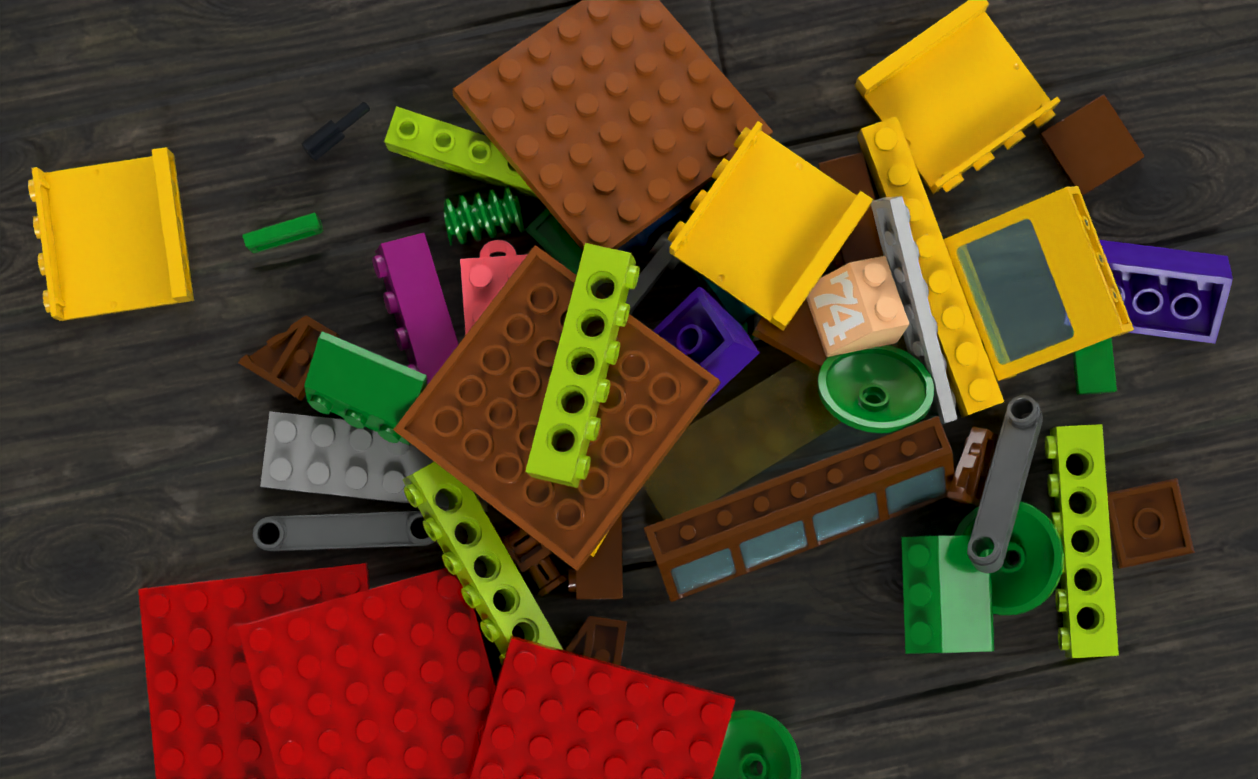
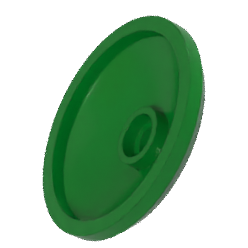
M891 345L828 357L822 364L818 376V393L825 408L844 424L865 432L893 433L915 425L927 415L933 402L934 384L929 371L913 355Z
M1020 501L1004 563L998 571L991 573L993 614L1018 615L1035 609L1050 597L1061 578L1064 552L1059 533L1051 520L1043 512L1025 502ZM979 507L971 511L962 520L954 536L972 534ZM1014 550L1018 552L1020 557L1015 565L1009 559L1011 552Z
M754 710L734 711L731 714L712 779H801V761L798 748L789 731L772 716ZM758 762H761L763 766L761 774L756 769Z

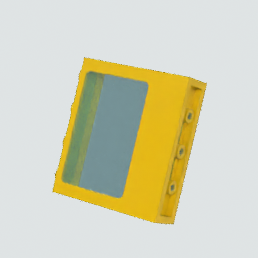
M1078 186L1062 188L943 239L997 381L1017 376L1016 374L1134 330Z

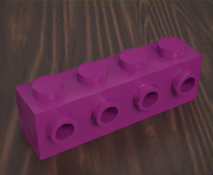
M420 233L381 243L376 249V256L372 257L377 277L383 278L387 292L383 293L384 303L387 312L395 316L398 328L394 329V335L399 350H405L409 362L406 367L427 375V384H429L456 349L458 341L425 233Z

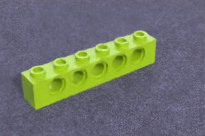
M396 106L384 140L389 151L501 188L508 186L513 192L540 200L487 136Z
M585 243L525 471L533 478L578 488L580 479L585 480L588 475L591 458L586 456L590 440L595 441L599 433L601 420L596 416L600 402L605 403L608 398L610 380L606 379L609 365H615L617 362L620 342L616 341L619 327L626 326L630 312V304L626 303L629 289H635L639 278L640 268L635 266L636 261L629 252ZM604 283L614 284V291L611 296L605 299L596 297V290L600 285ZM595 320L603 321L604 330L600 335L595 337L586 335V328L591 322ZM584 358L594 359V368L590 373L586 375L576 373V367L580 360ZM577 395L583 396L585 400L583 408L577 413H568L566 405L569 399ZM566 433L573 434L575 438L573 447L566 452H559L556 447L559 437Z
M1098 424L1055 427L1050 429V436L1045 437V454L1047 459H1052L1053 474H1048L1047 487L1049 497H1055L1056 512H1051L1050 520L1059 533L1064 552L1063 571L1060 578L1061 589H1056L1055 591L1056 609L1058 612L1063 613V627L1058 628L1060 650H1065L1066 658L1119 656L1103 426ZM1070 455L1078 456L1083 462V471L1079 476L1073 475L1067 470L1066 461ZM1073 493H1079L1085 498L1086 508L1081 514L1073 512L1069 507V498ZM1076 531H1082L1088 537L1089 544L1084 552H1078L1072 546L1071 539ZM1080 569L1086 570L1091 576V585L1085 591L1078 589L1074 583V576ZM1084 607L1089 608L1094 615V622L1088 629L1081 628L1077 622V614Z
M434 461L402 479L406 486L404 487V493L407 500L413 507H418L425 519L423 526L427 535L433 541L437 540L444 553L442 560L451 574H456L463 586L461 593L464 600L471 608L476 609L482 619L480 626L484 635L489 641L495 642L502 654L499 656L501 665L503 664L515 625L523 630L525 640L563 650L475 493ZM437 492L447 496L449 500L447 511L440 509L436 504L435 497ZM457 525L462 526L467 531L468 540L466 544L460 543L455 537ZM476 559L482 560L487 567V573L484 578L479 577L474 570ZM496 592L501 593L506 601L505 609L502 612L496 609L493 603V597Z

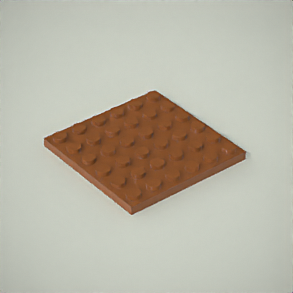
M582 0L453 88L455 99L582 251L584 250L585 243L618 249L714 179L711 176L723 158L730 161L738 150L733 145L745 127L752 130L757 121L763 124L761 131L770 137L773 133L771 128L660 0Z
M535 245L393 430L568 565L579 571L721 382L629 314L626 326L619 327L616 341L620 342L619 356L615 365H609L606 379L610 380V390L606 402H600L596 417L601 420L597 439L595 441L590 440L586 456H590L591 462L586 479H580L578 488L531 477L525 471L577 276ZM596 290V297H597V298H599V299H605V298H607V297L604 296L602 293H600L598 290ZM601 320L591 322L586 328V335L589 337L600 335L604 330V322ZM584 358L580 360L576 367V373L579 375L590 373L594 368V359ZM577 395L570 398L566 405L567 412H579L584 406V397ZM566 433L560 436L556 444L557 450L559 452L570 450L574 445V435Z

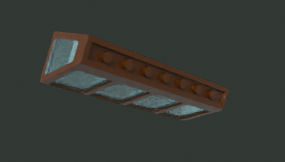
M939 416L644 527L645 536L670 601H676L946 498L954 476L953 452Z

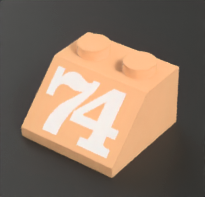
M886 256L850 262L821 277L806 298L826 358L895 344L909 326V321Z

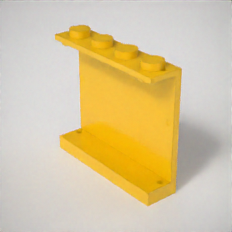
M968 0L858 77L855 84L856 89L880 121L894 116L898 117L917 171L933 194L941 188L945 192H949L965 180L961 174L971 167H974L976 171L985 167L995 159L992 152L1002 145L1007 150L1026 137L1022 131L1032 124H1035L1037 128L1046 124L1056 116L1053 109L1061 101L1058 96L1053 100L1049 99L985 12L989 5L987 0Z
M757 121L752 130L747 127L743 129L733 145L738 149L730 161L723 158L711 176L716 180L708 192L702 189L690 206L694 213L686 224L679 221L667 240L672 242L669 247L671 255L784 331L864 216L873 199L861 190L858 195H855L761 131L763 124Z
M167 147L152 149V156L46 173L38 167L32 168L33 179L28 181V189L31 200L36 202L38 216L33 217V227L37 239L41 238L43 253L38 254V265L42 276L46 275L48 290L43 291V303L46 312H51V317L59 321L194 301L174 154Z

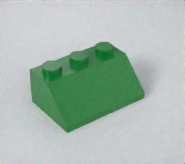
M322 331L318 337L304 388L307 402L318 412L323 414L332 412L343 417L353 427L359 429L367 427L378 432L379 436L388 442L398 443L400 441L410 446L411 443L393 429L428 384L427 375Z
M971 535L902 537L905 654L994 651L991 573H983L972 565L967 554ZM983 550L979 557L989 556L991 550Z

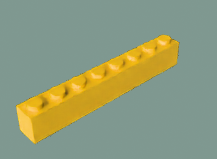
M894 116L861 128L857 139L879 198L903 196L904 204L909 209V224L913 240L919 249L920 269L922 277L928 286V301L931 313L938 326V342L947 362L946 374L948 382L955 395L961 416L965 417L1003 403V396L898 117Z

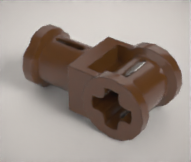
M517 528L506 537L500 535L499 537L514 564L518 565L522 573L527 571L539 588L537 594L540 598L569 579L566 574L559 572L550 559L551 551L531 535L527 540L515 547L518 542L529 536L522 528ZM539 565L542 566L546 574L549 576V580L545 578V576L538 567Z

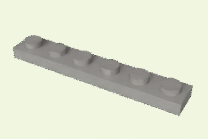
M903 196L874 200L871 203L883 255L886 256L909 321V326L903 333L907 352L926 367L934 384L933 402L924 420L939 416L943 424L957 419L955 410L956 399L949 386L946 374L947 362L938 342V326L931 313L928 301L929 290L920 269V254L918 246L913 240L909 224V209L904 204Z

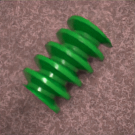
M508 186L504 187L502 199H499L492 189L489 190L487 202H484L479 192L474 194L472 205H469L464 195L459 197L457 208L453 206L449 198L444 201L443 212L450 245H452L453 235H456L461 244H466L468 232L472 234L476 241H481L483 229L487 231L490 238H495L498 226L501 227L506 236L510 235L512 223L516 224L521 233L525 232L518 194L514 196Z

